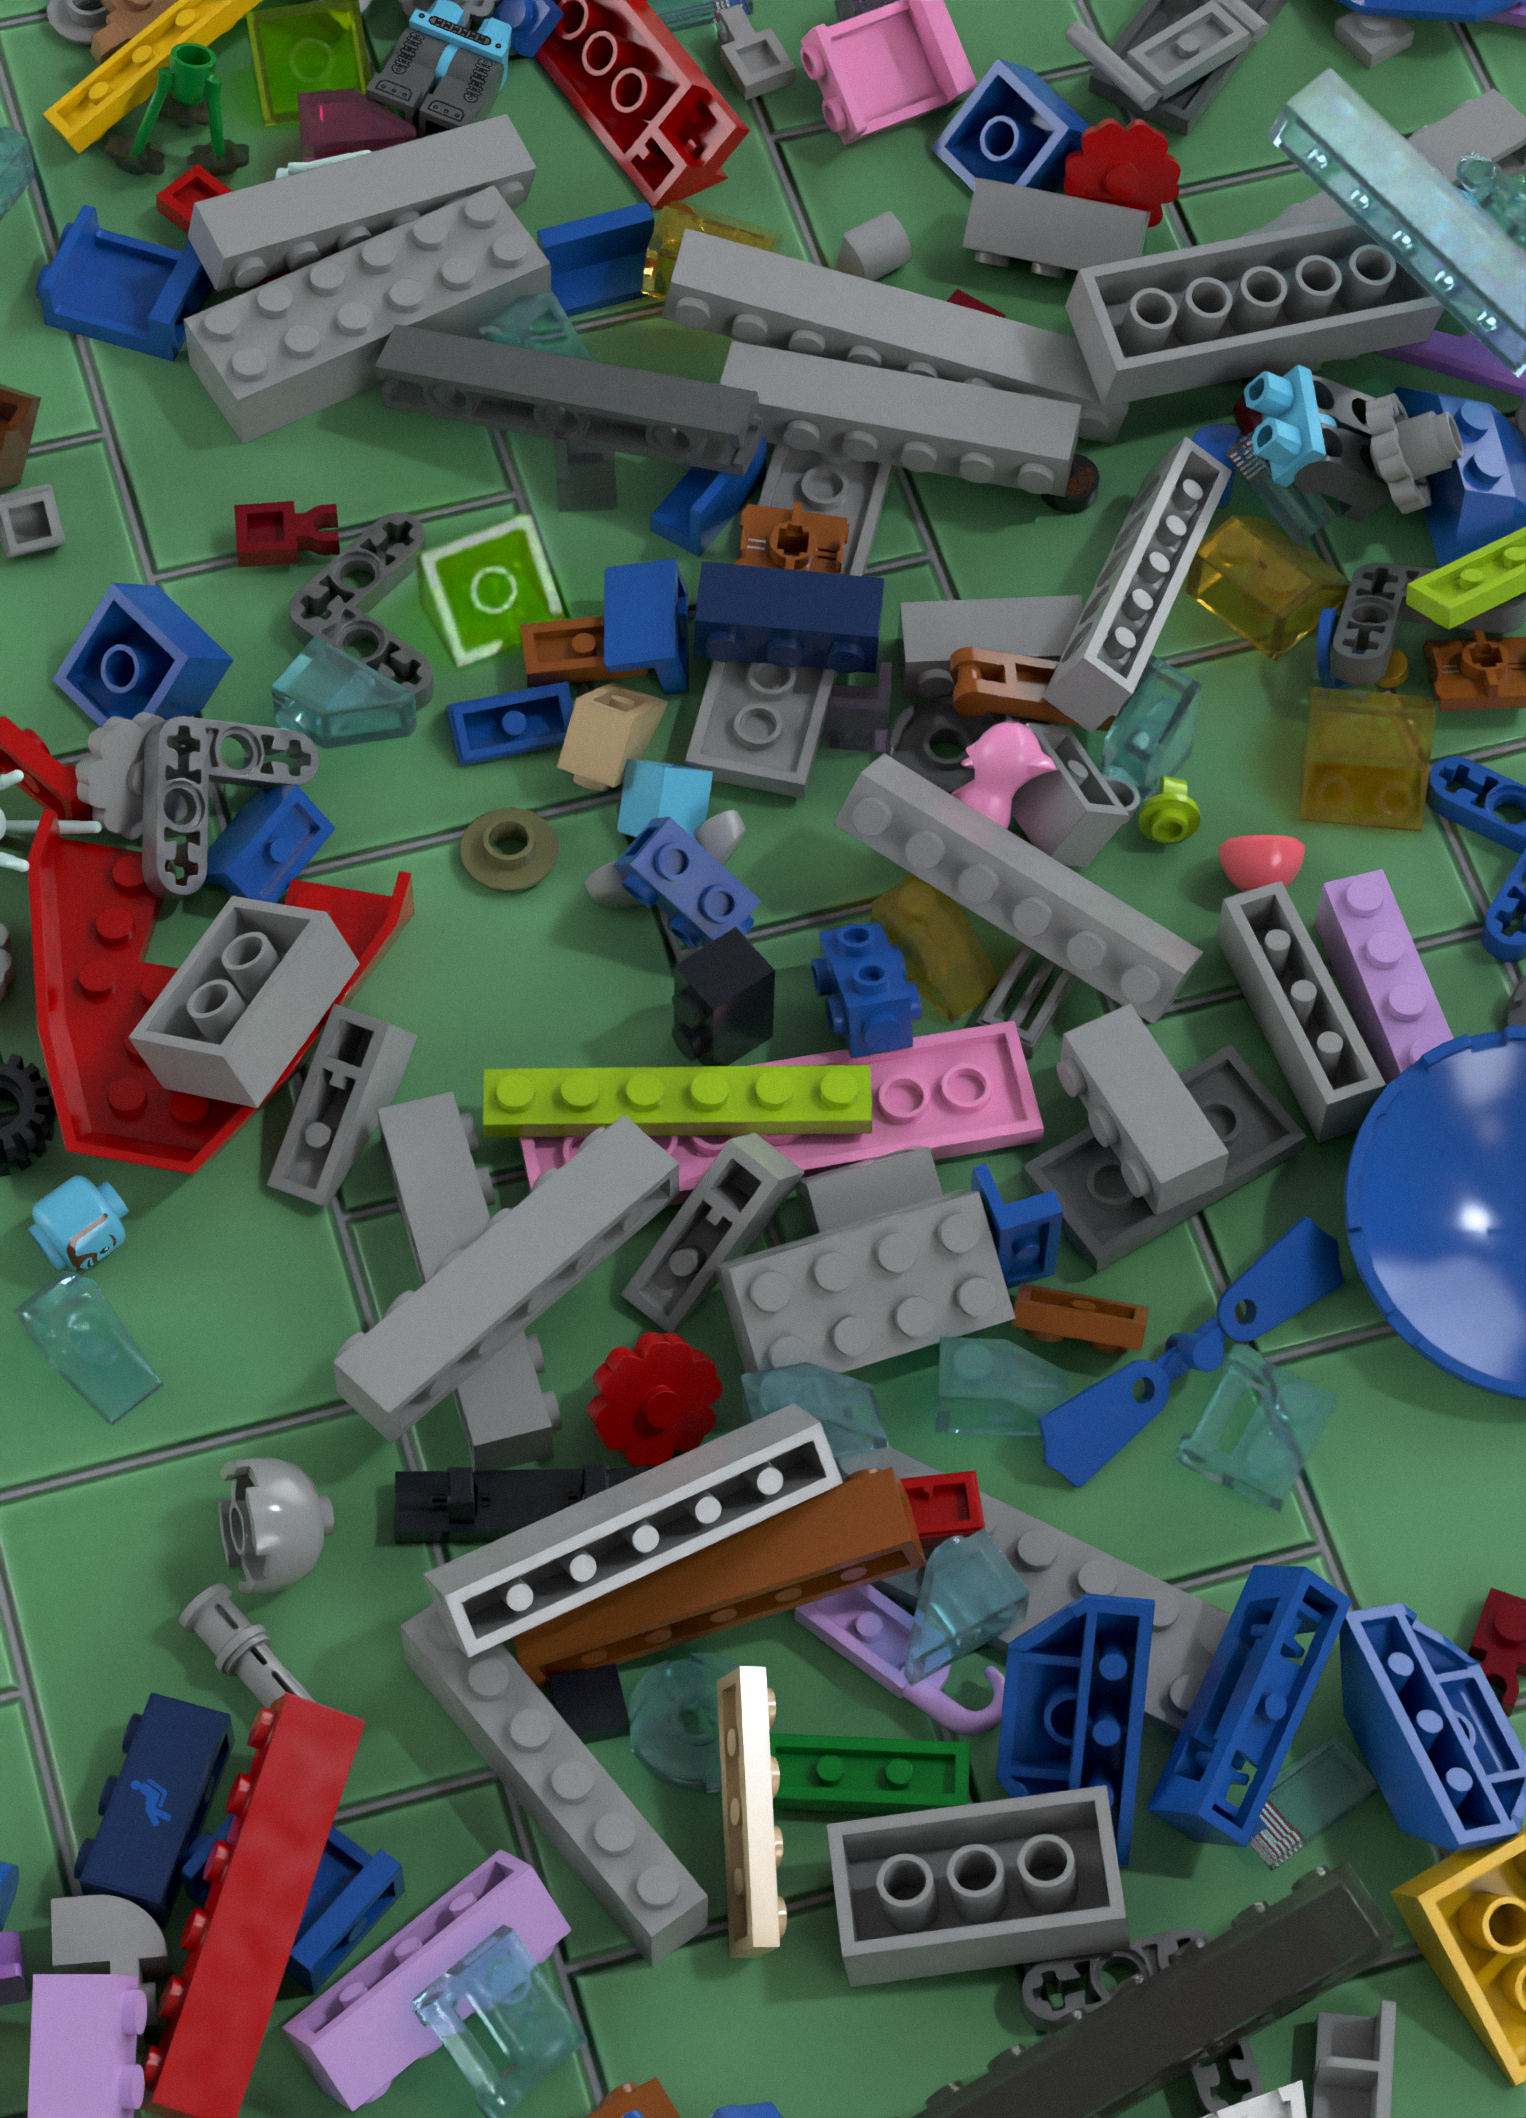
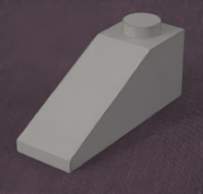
M333 1004L267 1186L328 1207L377 1127V1109L390 1106L396 1096L418 1035L385 1021Z
M755 1132L729 1139L621 1295L666 1332L676 1333L719 1282L714 1265L741 1257L769 1224L805 1172Z

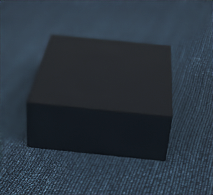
M616 1663L549 1676V1688L553 1706L583 1744L630 1735V1722Z

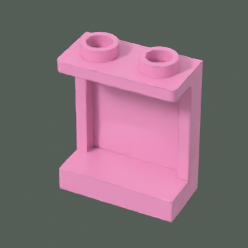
M899 0L826 27L824 23L815 26L801 40L803 47L800 50L803 67L810 79L817 80L824 97L822 111L825 121L832 132H838L843 146L965 100L978 85L944 0Z

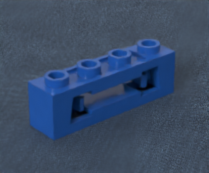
M1253 1565L1146 1810L1194 1842L1247 1847L1353 1600L1307 1567ZM1315 1632L1302 1666L1286 1659L1301 1658L1305 1652L1294 1639L1296 1634ZM1247 1760L1257 1771L1240 1808H1237L1225 1799L1230 1784L1247 1786L1249 1775L1236 1771L1242 1770Z

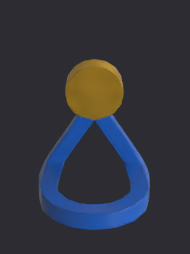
M1322 608L1318 625L1317 667L1321 687L1325 695H1333L1354 686V684L1334 678L1332 673L1330 642L1333 644L1338 626V615L1334 608ZM1357 649V654H1364V650ZM1397 649L1392 650L1386 674L1375 684L1380 687L1391 688L1402 684L1407 679L1409 674L1408 661L1403 652Z

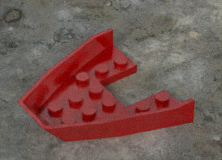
M44 808L27 859L29 863L28 883L37 1030L65 1150L194 1174L214 1159L310 1060L317 1050L333 1004L345 1008L348 1007L415 913L411 873L399 871L392 896L291 879L284 905L327 912L360 965L284 1070L272 1090L267 1094L260 1106L255 1108L163 1089L128 1037L179 969L144 962L163 898L157 897L152 893L144 881L142 852L61 838L56 810ZM170 860L165 862V870L172 873Z

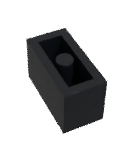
M734 927L674 966V995L672 996L674 1028L672 1029V1036L677 1047L690 1061L698 1059L703 1066H729L773 1037L775 969L737 927Z

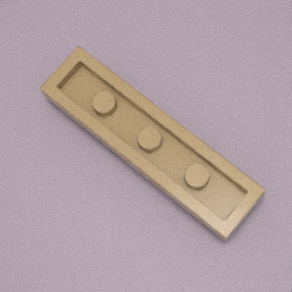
M739 1666L717 1680L730 1958H758L780 1947V1939L785 1933L787 1924L785 1901L781 1896L777 1895L776 1868L780 1866L783 1856V1837L780 1828L774 1826L773 1798H775L779 1789L780 1771L777 1759L770 1756L769 1729L772 1728L776 1717V1698L772 1688H767L766 1667Z

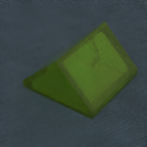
M320 0L245 12L250 66L264 127L365 111L366 87L371 81V73L359 0Z
M528 511L416 553L420 606L456 668L521 644L520 624L566 620L531 514Z

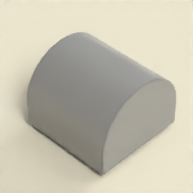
M885 211L843 234L837 269L840 272L875 281L911 261L912 249L909 238L903 226L891 211Z
M50 483L0 495V539L7 558L66 544Z

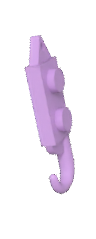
M870 1584L795 1608L794 1620L899 1699L906 1698L944 1728L960 1735H980L993 1730L1001 1723L1005 1677L995 1667L988 1666L984 1670V1675L991 1683L994 1691L991 1704L979 1711L967 1710L941 1691L947 1682L951 1669L950 1650L944 1644V1639Z

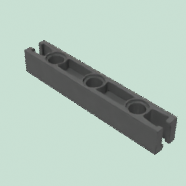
M395 324L374 366L377 378L387 380L388 376L390 377L388 383H384L381 389L383 407L740 476H745L763 435L762 420L753 418L759 405L758 392L404 325Z

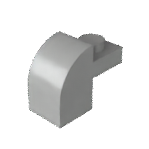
M87 1895L52 1898L51 1931L54 1973L138 1976V1990L144 1991L147 2000V2021L144 2032L141 2035H137L136 2052L145 2051L147 2048V2026L159 2025V2017L157 2016L159 1999L156 1982H168L173 1975L165 1940L157 1923L144 1909L135 1903L116 1896Z

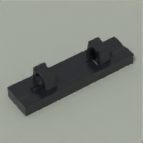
M583 1465V1469L475 1470L474 1467H448L447 1471H396L395 1544L493 1542L582 1501V1493L583 1500L652 1468H610L609 1465ZM474 1494H477V1516H475Z

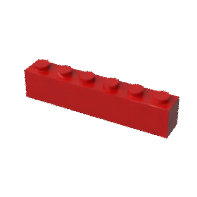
M288 1692L275 1700L270 1708L262 1706L259 1709L247 1742L248 1746L256 1749L249 1773L247 1775L240 1772L237 1775L226 1803L225 1812L234 1815L226 1842L219 1839L216 1840L205 1865L203 1880L212 1884L204 1909L195 1907L192 1910L183 1931L180 1948L188 1950L189 1954L181 1978L174 1975L170 1977L160 2000L157 2016L166 2019V2023L158 2047L149 2044L140 2061L144 2072L145 2089L143 2102L139 2109L165 2118H237L366 1722L365 1720Z

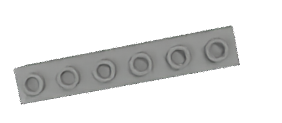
M1186 436L1145 476L1043 695L1045 700L1090 733H1093L1133 694L1232 473L1229 468Z

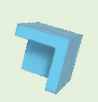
M627 759L617 826L618 832L637 837L653 818L671 817L696 840L694 832L707 818L713 772L676 763Z

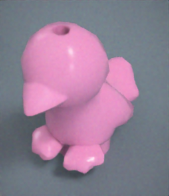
M1006 721L993 725L982 734L979 740L966 748L969 757L964 759L961 765L974 769V779L954 790L951 795L1008 830L1011 819L1012 798L1017 790L1029 780L1044 773L1055 771L1057 768L1052 758L1042 752L1036 735L1028 726L1015 721ZM1013 833V834L1017 835L1018 837H1020L1021 839H1023V837H1021L1020 835H1018V834H1016V833Z

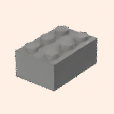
M232 896L128 1038L163 1089L258 1108L333 1001L338 997L360 963L327 912Z

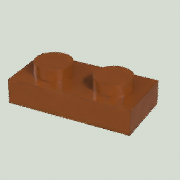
M604 616L520 624V639L527 688L566 681L569 684L648 675V668L609 673L604 664Z
M1021 1283L1014 1307L1016 1319H1012L1011 1327L1025 1329V1334L1028 1337L1039 1341L1059 1342L1064 1337L1090 1341V1347L1100 1352L1125 1354L1128 1352V1349L1142 1350L1150 1307Z

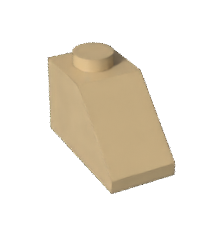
M614 682L577 697L557 768L573 773V781L592 790L608 791L609 786L614 788L624 783L627 759L641 760L665 713L668 701Z

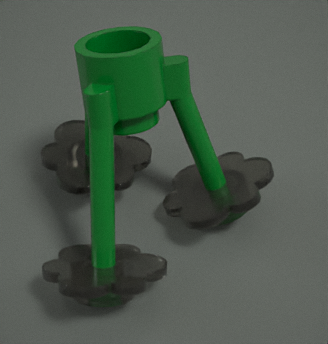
M182 43L172 48L169 67H162L158 70L156 88L137 135H128L125 138L118 134H111L109 136L104 151L109 157L114 159L120 169L137 176H143L146 172L153 175H162L164 173L165 165L163 162L165 155L159 150L151 148V145L148 143L158 115L165 119H174L177 126L185 129L191 128L195 123L205 126L210 125L211 141L207 145H196L190 149L191 154L186 159L188 167L192 168L198 164L212 176H226L234 173L237 168L249 164V146L246 144H234L232 140L224 139L220 106L222 80L214 75L216 56L212 50L196 43Z

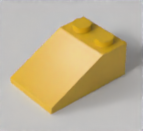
M1521 1826L1518 1835L1505 1842L1458 1851L1390 1891L1421 1953L1510 2084L1514 2086L1526 2081V1826Z

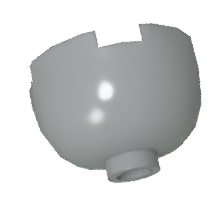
M252 1457L226 1461L221 1469L220 1476L224 1481L232 1480L231 1499L218 1501L221 1538L228 1568L237 1567L242 1564L246 1579L239 1581L238 1590L240 1593L249 1596L274 1592L295 1585L312 1571L321 1557L324 1536L332 1535L334 1532V1513L329 1497L327 1495L318 1496L311 1478L295 1464L268 1457Z

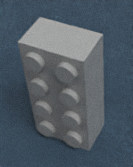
M960 1189L714 1265L750 1391L765 1397L1016 1319L979 1191Z
M1107 1785L827 1824L841 1951L850 1987L1131 1949Z

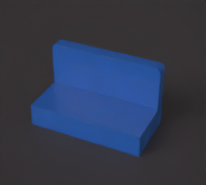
M647 202L537 231V245L550 262L551 299L558 316L561 318L665 292L668 289L667 276L654 249V217Z
M762 435L745 476L692 466L651 514L650 531L700 557L765 480L766 437Z
M674 558L609 567L605 570L604 585L605 667L609 673L655 668L665 695L689 692V593L677 561Z
M297 784L258 790L207 851V873L202 885L220 883L231 896L276 903L290 886L291 879H295L336 828Z
M987 1164L973 1167L970 1191H979L1007 1289L1019 1286L1021 1283L1026 1284L1055 1275L1063 1210L1055 1191H1048L1004 1205Z

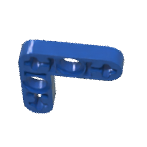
M1451 756L1441 759L1431 769L1425 792L1427 803L1431 809L1440 816L1521 854L1515 867L1489 907L1481 932L1482 945L1490 955L1505 962L1521 961L1526 958V889L1522 884V880L1526 877V820L1519 824L1502 822L1495 815L1494 809L1502 804H1512L1521 808L1526 814V786L1467 758ZM1455 781L1465 785L1464 788L1458 789L1455 794L1445 790V787H1451ZM1482 793H1485L1487 796L1484 807L1479 808L1475 806L1476 802H1480ZM1518 909L1525 914L1521 930L1516 931L1512 937L1505 936L1501 931L1510 926Z

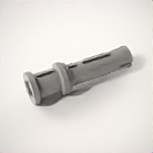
M217 1583L205 1589L181 1613L179 1625L185 1632H195L217 1657L215 1666L218 1670L230 1677L238 1676L263 1706L270 1708L275 1700L287 1692L315 1702L307 1690L269 1649L271 1644L269 1632L261 1624L253 1625L231 1600L233 1591L226 1583Z

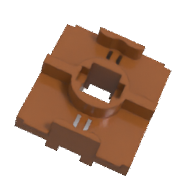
M794 501L792 510L746 503V508H742L740 522L742 536L739 558H735V565L844 574L841 573L844 545L848 541L850 524L847 523V518L803 512V502ZM784 552L799 554V556L785 555Z
M1473 630L1472 639L1425 640L1423 648L1429 669L1428 679L1429 683L1433 684L1434 701H1437L1440 711L1526 708V637L1485 638L1484 631Z

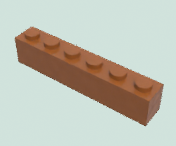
M892 1467L884 1470L868 1468L856 1471L846 1477L844 1483L514 1636L519 1665L540 1690L549 1687L550 1675L614 1663L618 1665L926 1566L907 1491Z

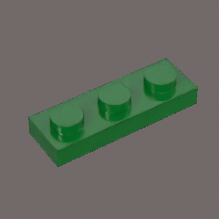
M769 1733L770 1756L777 1759L780 1771L779 1789L777 1795L773 1798L774 1809L903 1814L968 1804L970 1742Z

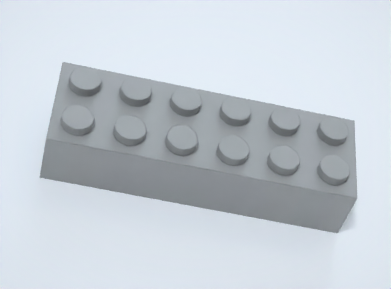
M493 185L185 318L184 327L189 364L242 444H245L390 379L389 376L387 380L377 378L374 366L395 324L481 340L551 309V267L546 256Z
M1402 205L1081 268L1078 271L1065 307L1101 405L1105 407L1257 376L1263 371L1272 373L1291 369L1297 364L1306 366L1428 341L1447 303L1408 205Z

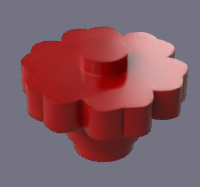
M1107 118L1097 126L1085 129L1080 137L1082 150L1069 153L1064 160L1066 173L1063 179L1065 193L1069 196L1151 212L1148 228L1158 225L1163 218L1161 204L1170 203L1179 195L1178 180L1181 173L1176 158L1167 154L1168 142L1163 132L1151 128L1147 122L1141 119L1133 120L1123 128L1116 119Z
M647 1332L639 1338L634 1350L622 1346L614 1348L607 1356L605 1363L593 1375V1383L600 1394L589 1402L587 1414L593 1422L595 1435L608 1449L618 1450L633 1466L649 1464L656 1467L671 1460L675 1449L689 1452L699 1447L704 1436L716 1424V1415L709 1406L721 1396L723 1386L716 1376L715 1364L702 1351L692 1350L690 1345L676 1333L661 1335L656 1332Z

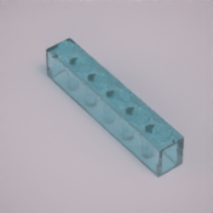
M1329 67L1284 103L1266 137L1505 366L1520 378L1526 373V251L1515 244L1486 216L1479 206L1473 204L1456 188L1437 166L1430 163L1414 148L1395 126L1388 123L1372 108L1353 86L1346 83Z

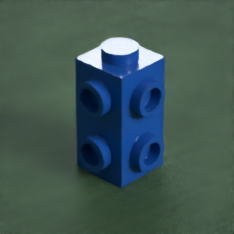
M671 817L653 818L613 865L626 877L622 882L623 888L634 899L648 908L656 904L672 919L667 925L669 930L692 949L696 950L699 946L705 947L734 927H737L745 936L754 924L755 920L750 914L759 905L761 900Z
M881 921L866 924H850L843 928L819 932L820 958L811 960V972L817 996H828L825 999V1006L832 1035L842 1034L851 1058L913 1047L912 1021L921 1019L919 993L915 982L905 983L906 968L901 947L899 944H889Z

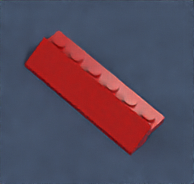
M553 0L562 10L564 16L534 56L650 205L655 209L661 210L728 179L720 167L750 130L646 0Z

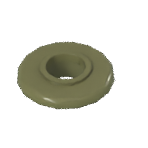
M514 807L493 809L477 817L464 831L460 844L462 864L470 876L488 889L503 892L526 890L540 883L554 868L559 852L556 833L548 822L532 811ZM510 838L519 840L526 845L521 852L513 855L500 854L492 848L497 842Z

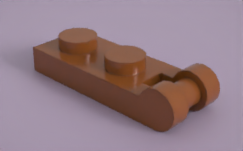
M976 647L960 648L950 656L951 677L957 683L952 693L955 711L960 715L976 717L988 711L1082 727L1043 698L1059 662ZM1121 705L1096 730L1116 733L1124 718L1123 706Z

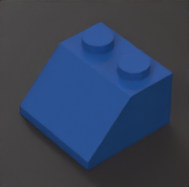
M997 58L931 149L973 191L976 178H985L1055 193L1064 187L1063 179L1066 173L1064 160L1066 156L1071 152L1082 150L1081 134L1091 126L1033 69Z
M111 583L54 676L53 681L99 727H103L110 717L120 716L132 720L141 712H148L168 720L174 717H192L202 710L234 659L157 585Z

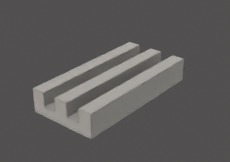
M1022 943L976 1021V1027L1005 1022L999 1019V1016L1037 951ZM1046 957L1008 1020H1015L1024 1056L1030 1059L1033 1058L1078 980L1077 976L1064 969L1028 1031L1021 1029L1058 966Z

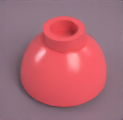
M1250 835L1226 839L1218 847V853L1223 872L1229 881L1241 892L1253 890L1278 881H1282L1286 889L1301 870L1305 857V845L1294 837Z

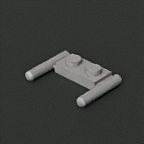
M1208 0V3L1128 51L1127 58L1124 60L1081 22L1071 23L1066 28L1065 38L1140 108L1147 111L1157 103L1159 98L1162 101L1166 100L1248 49L1250 41H1261L1269 32L1270 25L1242 0Z

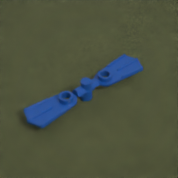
M1301 1217L1222 1293L1217 1304V1321L1213 1316L1193 1332L1172 1334L1166 1341L1165 1354L1159 1357L1155 1363L1148 1360L1132 1361L1039 1417L1037 1423L1039 1424L1043 1442V1463L1060 1473L1074 1487L1080 1488L1162 1411L1169 1397V1384L1190 1369L1211 1372L1221 1365L1224 1358L1222 1344L1227 1340L1224 1334L1235 1341H1252L1342 1286L1344 1281L1339 1262L1338 1240L1324 1232L1310 1217ZM1243 1300L1246 1304V1314L1240 1322H1237L1234 1310L1237 1303ZM1142 1378L1145 1390L1142 1397L1135 1401L1132 1395V1387L1136 1380Z

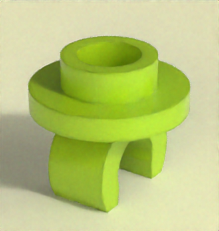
M1162 775L1160 778V794L1149 798L1142 804L1138 811V825L1140 831L1147 838L1160 843H1176L1189 838L1197 831L1200 825V811L1198 805L1191 798L1187 797L1186 780Z

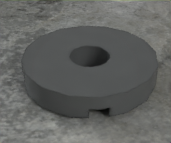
M953 696L933 697V703H925L918 707L917 702L905 708L891 724L886 742V754L951 794L957 788L974 779V769L961 765V762L969 757L966 748L979 740L985 731L1000 722L992 712L988 711L976 717L960 715L955 711ZM940 743H951L960 747L963 753L953 759H944L936 756L931 749Z

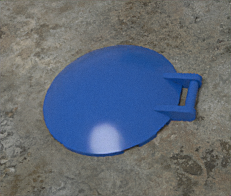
M1513 1025L1506 1026L1503 1031L1487 1032L1471 1037L1465 1034L1444 1042L1424 1053L1418 1061L1404 1070L1386 1086L1370 1108L1353 1144L1345 1178L1344 1210L1349 1245L1358 1273L1373 1302L1397 1334L1419 1355L1463 1383L1488 1393L1526 1401V1026Z

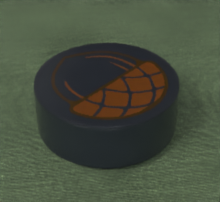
M1075 453L1065 497L1051 494L1040 495L1048 506L1057 511L1074 513L1085 510L1097 498L1100 480L1099 471L1090 459Z

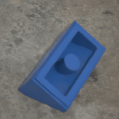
M568 681L447 705L445 711L459 765L563 745L573 712Z

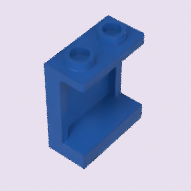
M83 205L74 223L69 222L65 225L59 241V251L52 264L44 265L36 282V297L41 299L45 325L174 362L186 340L184 319L201 311L213 288V284L189 240L183 252L104 230L98 224L96 208Z
M231 1814L213 1834L209 1831L201 1834L189 1847L182 1861L184 1867L181 1873L186 1896L203 1909L212 1884L203 1880L205 1865L216 1840L219 1839L226 1842L234 1815ZM331 1826L284 1972L315 1995L405 1892L402 1864L381 1848L374 1856H371L334 1826Z

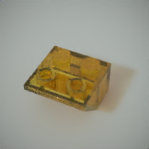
M1309 687L1302 742L1298 819L1300 821L1422 832L1436 709L1432 699L1429 697Z

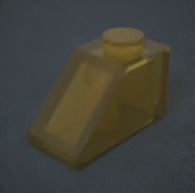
M910 874L872 902L871 923L881 921L889 944L900 945L905 962L906 979L909 982H915L917 989L953 1024L992 996L1000 980L963 910L949 896L914 874Z

